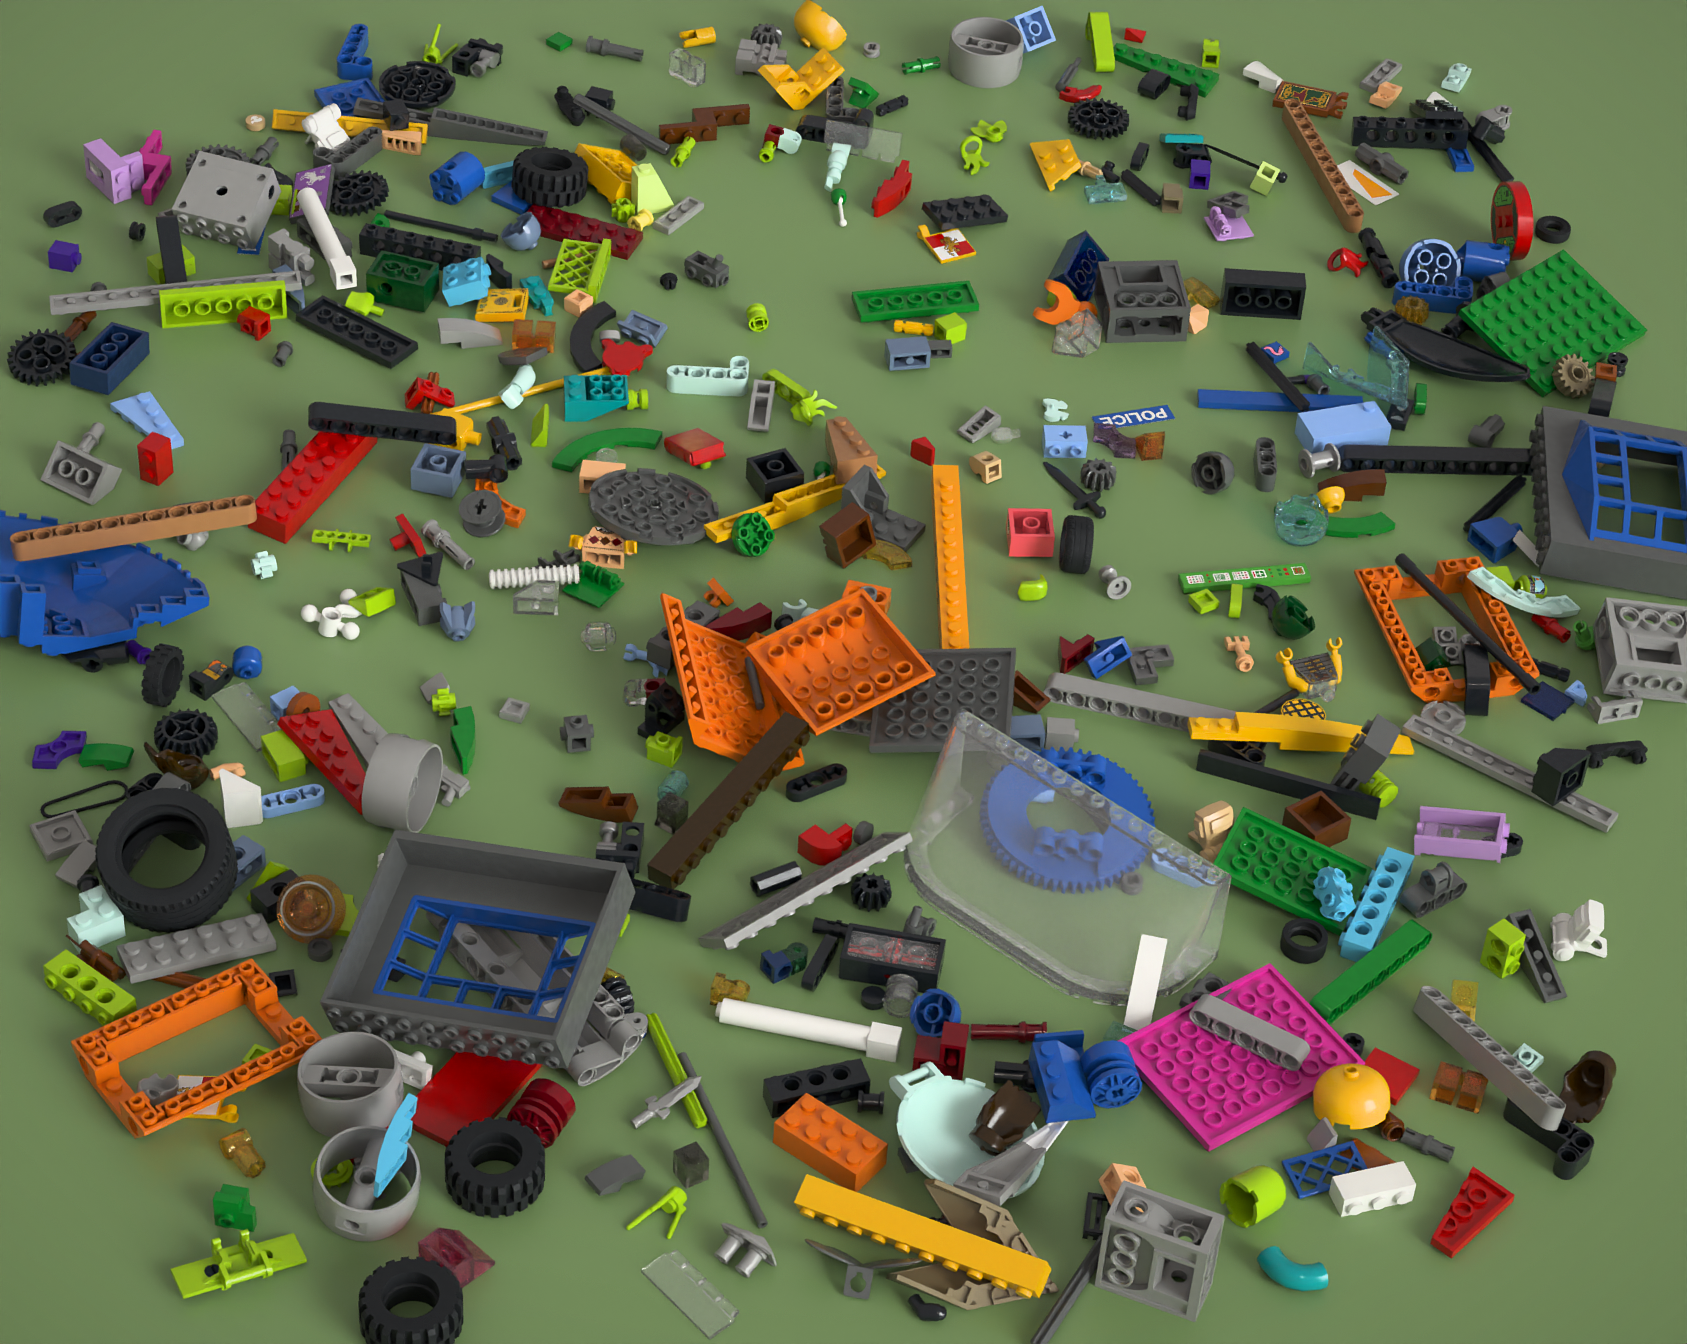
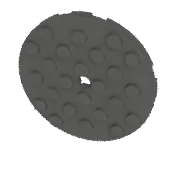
M638 468L637 472H627L626 469H621L601 476L591 486L588 497L590 512L606 530L620 535L625 540H634L654 545L693 544L707 536L704 529L705 524L718 520L719 508L717 502L712 501L711 494L696 482L671 472L667 476L655 473L656 469Z

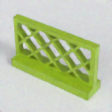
M603 238L602 244L563 239L548 284V291L571 294L578 289L593 296V303H596L611 257V239ZM566 247H575L576 249L570 251ZM588 250H597L593 253L588 252ZM582 253L584 256L578 258L575 255ZM567 258H571V259H572V260L569 261V262H565V261H564V259H567ZM588 260H590V261L592 262L591 264H588V265H585V264L583 263V262H586V261H588ZM578 265L580 268L574 270L572 267ZM565 269L568 271L567 273H564V274H561V273L559 272V271H562V270H565ZM584 272H586V273L588 274V275H586V276H584V277H582L581 275H579V274L584 273ZM574 276L576 280L570 282L568 278ZM560 281H562V282L564 283L563 285H557V284H555V283H558V282H560ZM582 284L583 286H585V288H579L576 286Z

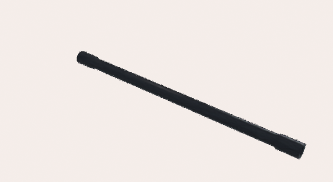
M1404 553L1396 557L1395 563L1406 574L1410 575L1505 667L1522 687L1531 695L1539 693L1541 685L1529 673H1526L1423 574L1411 559Z

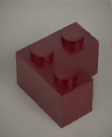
M944 1021L942 1038L917 1035L912 1071L919 1069L922 1064L930 1061L944 1076H951L954 1080H962L969 1025Z

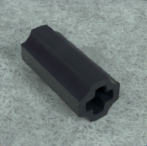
M791 861L751 876L750 885L752 891L759 897L801 880L802 872L796 861Z

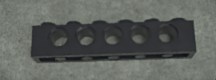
M1359 116L1353 117L1351 141L1352 146L1366 143L1371 147L1466 149L1469 129L1467 120Z
M366 223L359 234L361 255L377 258L382 250L439 263V270L443 271V267L450 264H457L470 258L481 257V246L377 226L375 224Z

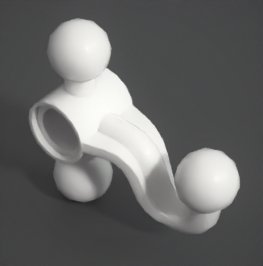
M345 589L341 592L340 601L342 604L337 605L335 608L326 607L322 610V614L318 612L314 605L310 604L305 605L301 609L302 619L306 622H319L318 631L325 637H335L338 631H340L346 639L353 640L360 633L357 624L341 622L342 617L356 618L362 615L361 612L348 603V600L357 596L356 592L352 589Z

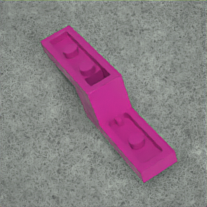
M153 130L151 135L147 137L145 145L139 150L143 158L144 180H147L141 189V195L144 196V204L153 205L172 173L171 156L159 154L163 147L160 130Z

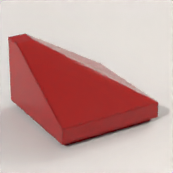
M1126 28L1124 39L1142 43L1146 31Z

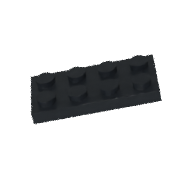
M1416 99L1415 103H1410L1409 105L1410 111L1425 119H1463L1464 112L1459 110L1457 106L1445 102V100H1434V103L1427 102V100Z
M986 194L956 199L949 198L948 200L940 201L933 200L931 202H923L922 210L941 230L1007 222L1008 214L991 196Z

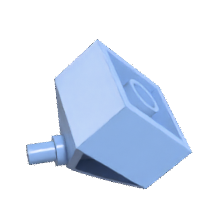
M1043 6L1006 20L1021 31L1024 42L1023 54L1056 41Z

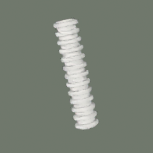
M570 564L567 567H563V565L556 567V565H553V568L549 566L542 568V566H539V569L525 567V570H522V568H518V570L511 568V571H508V569H504V571L497 569L495 572L492 569L489 572L491 589H495V587L502 589V586H505V588H509V586L516 588L517 585L519 587H523V585L530 587L532 584L534 587L537 584H540V586H544V584L550 586L551 583H554V585L558 583L564 585L565 582H568V584L572 582L578 584L579 567L577 564H574L572 567H570Z

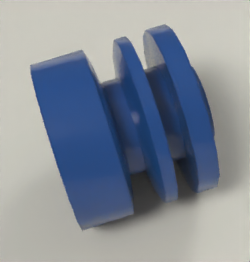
M1115 1040L1103 1041L1093 1045L1082 1055L1080 1061L1093 1103L1097 1106L1108 1109L1121 1107L1133 1101L1141 1092L1142 1082L1131 1051L1125 1043Z

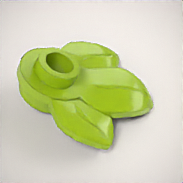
M980 120L978 126L970 130L974 135L984 137L988 141L996 143L1003 139V133L1007 131V125L1003 120L997 121L993 125Z

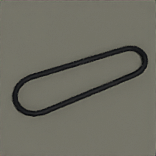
M118 780L106 781L95 786L48 801L42 805L40 811L41 814L46 818H52L61 814L74 811L70 810L55 815H48L44 812V809L46 806L51 805L53 803L77 796L79 794L103 787L108 784H119L123 786L125 789L124 794L121 797L113 800L89 805L74 810H76V812H81L88 809L119 802L126 797L128 786L125 783Z

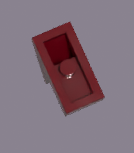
M1087 634L1083 638L1076 640L1074 644L1061 636L1059 637L1058 661L1060 673H1068L1082 663L1085 657L1093 653L1094 637Z

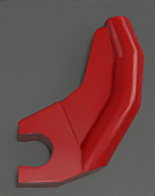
M1093 85L1084 90L1066 87L1065 92H1060L1059 99L1070 103H1077L1079 100L1086 101V98L1091 100L1100 94L1102 86Z

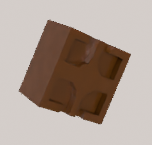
M853 502L819 526L821 535L824 537L823 543L826 544L825 551L827 557L843 569L877 545L869 514Z
M1319 791L1286 807L1282 825L1330 848L1348 839L1351 818L1327 795Z

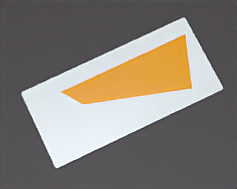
M1351 160L1337 165L1349 187L1374 205L1399 195V193Z

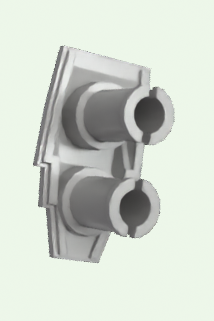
M721 1224L724 1233L728 1237L714 1253V1256L719 1261L727 1265L740 1247H744L748 1252L735 1268L745 1278L750 1277V1274L761 1260L776 1267L777 1263L774 1254L764 1237L755 1235L748 1230L740 1229L732 1224Z

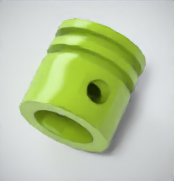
M1377 770L1366 784L1362 782L1359 784V790L1362 793L1381 798L1380 808L1388 806L1398 794V787L1380 770ZM1371 779H1375L1372 784L1369 783Z

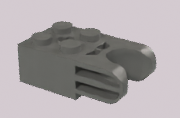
M1379 714L1372 721L1368 719L1361 729L1362 733H1356L1350 742L1352 746L1345 753L1341 761V767L1334 775L1330 784L1353 791L1360 782L1366 784L1388 758L1401 729Z

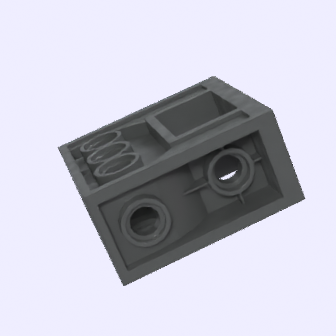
M1177 260L1098 262L1094 297L1106 343L1178 342L1187 340L1191 307Z

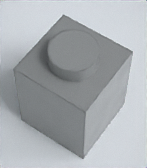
M1047 717L1045 750H1050L1051 747H1054L1055 750L1059 751L1060 747H1063L1065 751H1068L1070 747L1073 748L1074 742L1078 743L1079 729H1075V719Z

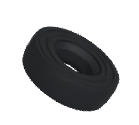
M1557 216L1541 217L1535 227V234L1539 239L1553 244L1567 241L1571 233L1570 224L1565 219ZM1547 228H1555L1559 231H1551Z

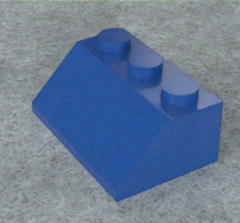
M1058 1040L1032 1043L1028 1061L1045 1123L1095 1118L1096 1113L1078 1052Z

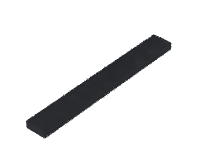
M1200 749L1196 771L1300 800L1322 791L1344 812L1373 820L1377 819L1381 798Z

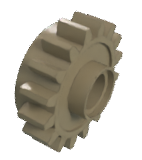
M1566 354L1558 359L1556 365L1553 366L1552 376L1554 384L1565 396H1571L1572 399L1576 397L1581 398L1591 392V388L1595 385L1591 382L1595 379V376L1590 374L1593 369H1588V361L1582 362L1583 357L1576 358V354L1571 356Z

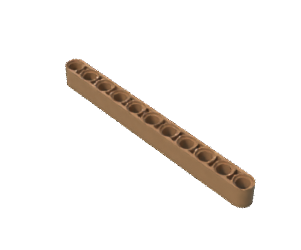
M1297 99L1285 100L1282 120L1343 228L1350 233L1360 232L1364 217L1363 209L1301 102Z
M240 495L20 531L10 536L13 558L16 561H29L247 525L257 520L254 497L251 495Z

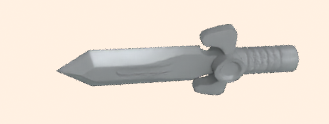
M702 1076L688 1077L660 1097L658 1102H655L657 1101L656 1096L647 1098L645 1103L648 1108L630 1120L632 1126L637 1129L652 1117H659L664 1120L670 1114V1109L668 1108L697 1088Z

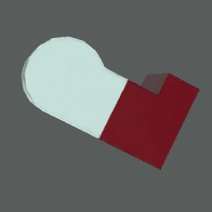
M769 124L765 133L763 147L765 142L772 141L775 143L776 148L782 149L788 154H794L797 152L802 138L795 131Z

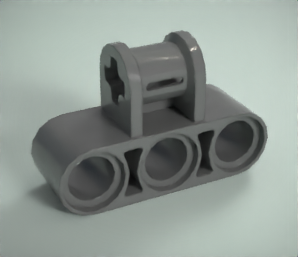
M1442 861L1437 864L1436 868L1423 871L1419 883L1407 888L1402 893L1400 903L1414 916L1420 918L1459 898L1465 892L1467 883L1452 870L1448 863Z

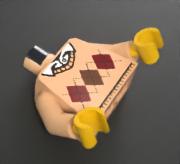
M592 527L590 533L584 536L570 535L568 547H574L582 551V561H590L596 566L624 569V554L626 556H632L634 553L637 554V541L625 540L620 535L606 530L604 527Z

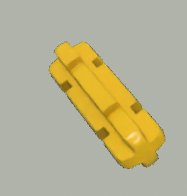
M895 320L894 331L900 333L905 331V333L917 335L924 333L925 336H932L934 325L927 323L922 325V323L910 321L903 323L902 320Z

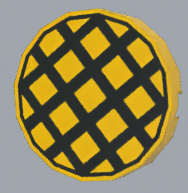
M1306 699L1286 701L1282 705L1280 715L1326 719L1324 709L1319 704Z

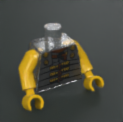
M1340 637L1336 639L1337 646L1332 645L1331 638L1327 641L1326 648L1331 652V655L1327 652L1289 661L1293 656L1292 650L1286 648L1284 655L1280 650L1276 654V660L1284 666L1282 670L1288 686L1292 689H1297L1306 699L1321 697L1324 702L1332 701L1335 698L1337 684L1341 682L1342 677L1341 654L1338 655V649L1342 645Z

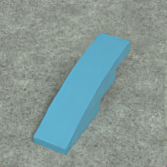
M408 1093L396 1111L384 1137L378 1157L373 1196L377 1198L406 1161L408 1145L405 1143L411 1137L413 1124L411 1118L416 1113L418 1099Z

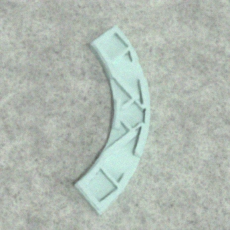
M1484 567L1474 569L1467 575V578L1487 593L1526 612L1547 617H1570L1577 615L1581 609L1566 595L1539 599L1535 598V594L1520 589L1514 591L1506 582L1494 576Z

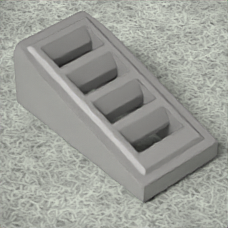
M985 405L957 430V433L973 444L1001 425V415Z

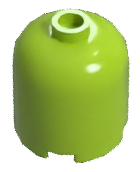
M1265 1165L1254 1166L1221 1184L1219 1191L1221 1204H1226L1230 1212L1227 1216L1232 1222L1240 1227L1247 1228L1259 1223L1284 1205L1286 1187L1279 1173L1273 1168Z

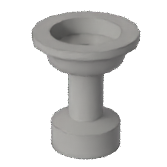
M1106 565L1100 569L1099 578L1104 583H1108L1106 592L1110 598L1121 599L1129 593L1131 582L1127 577H1117V571L1112 565Z

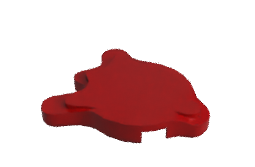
M611 339L602 340V348L605 350L602 356L603 367L609 368L611 375L629 376L630 371L635 369L639 372L642 369L644 359L653 353V347L649 344L637 346L630 341H626L624 344L618 345Z

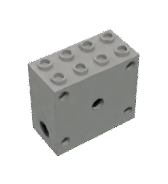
M199 151L172 207L174 215H177L180 231L186 235L193 234L206 240L213 239L223 244L237 245L242 249H255L280 196L281 189L272 168Z

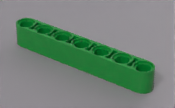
M1409 920L1318 992L1309 1004L1328 1024L1333 1023L1424 950L1432 939V932L1414 920Z

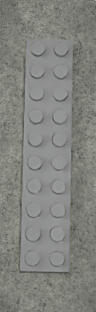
M882 832L698 938L701 946L710 947L713 950L719 948L731 950L739 946V941L758 935V930L774 926L777 923V919L793 915L796 912V908L812 904L815 897L831 893L834 886L850 882L853 875L865 873L872 864L886 861L888 859L887 856L891 853H899L905 850V845L913 841L910 832Z

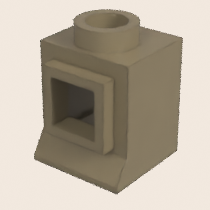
M1163 183L1161 195L1162 213L1181 214L1184 197L1180 184Z

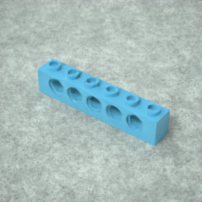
M1387 847L1384 855L1378 856L1375 865L1377 870L1371 871L1368 879L1369 886L1365 885L1360 898L1362 901L1357 900L1356 908L1353 911L1355 916L1349 917L1346 925L1347 932H1342L1338 942V946H1341L1340 957L1357 962L1377 946L1411 874L1414 855Z

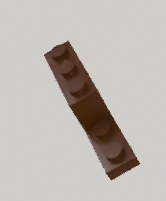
M749 104L693 108L692 122L659 125V139L667 144L683 143L686 137H689V139L692 137L695 142L717 140V127L749 124Z

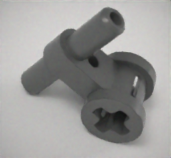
M914 906L906 920L903 932L931 937L936 928L937 920L921 916L922 907Z

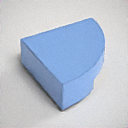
M1576 680L1565 690L1564 697L1583 707L1587 699L1584 684Z

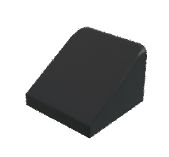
M294 969L268 974V977L277 986L278 997L297 994Z

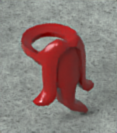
M1342 247L1330 255L1327 267L1333 272L1347 267L1355 273L1357 278L1361 273L1360 269L1367 266L1369 261L1362 262L1359 260L1362 257L1361 253L1356 254L1350 249ZM1340 255L1341 265L1334 268L1333 262Z

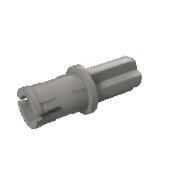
M99 422L93 423L90 430L83 434L82 441L77 448L89 453L93 447L98 445L99 438L104 434V425Z

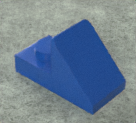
M1119 636L1094 642L1097 650L1085 657L1084 661L1091 676L1098 679L1131 657L1132 653L1125 638Z

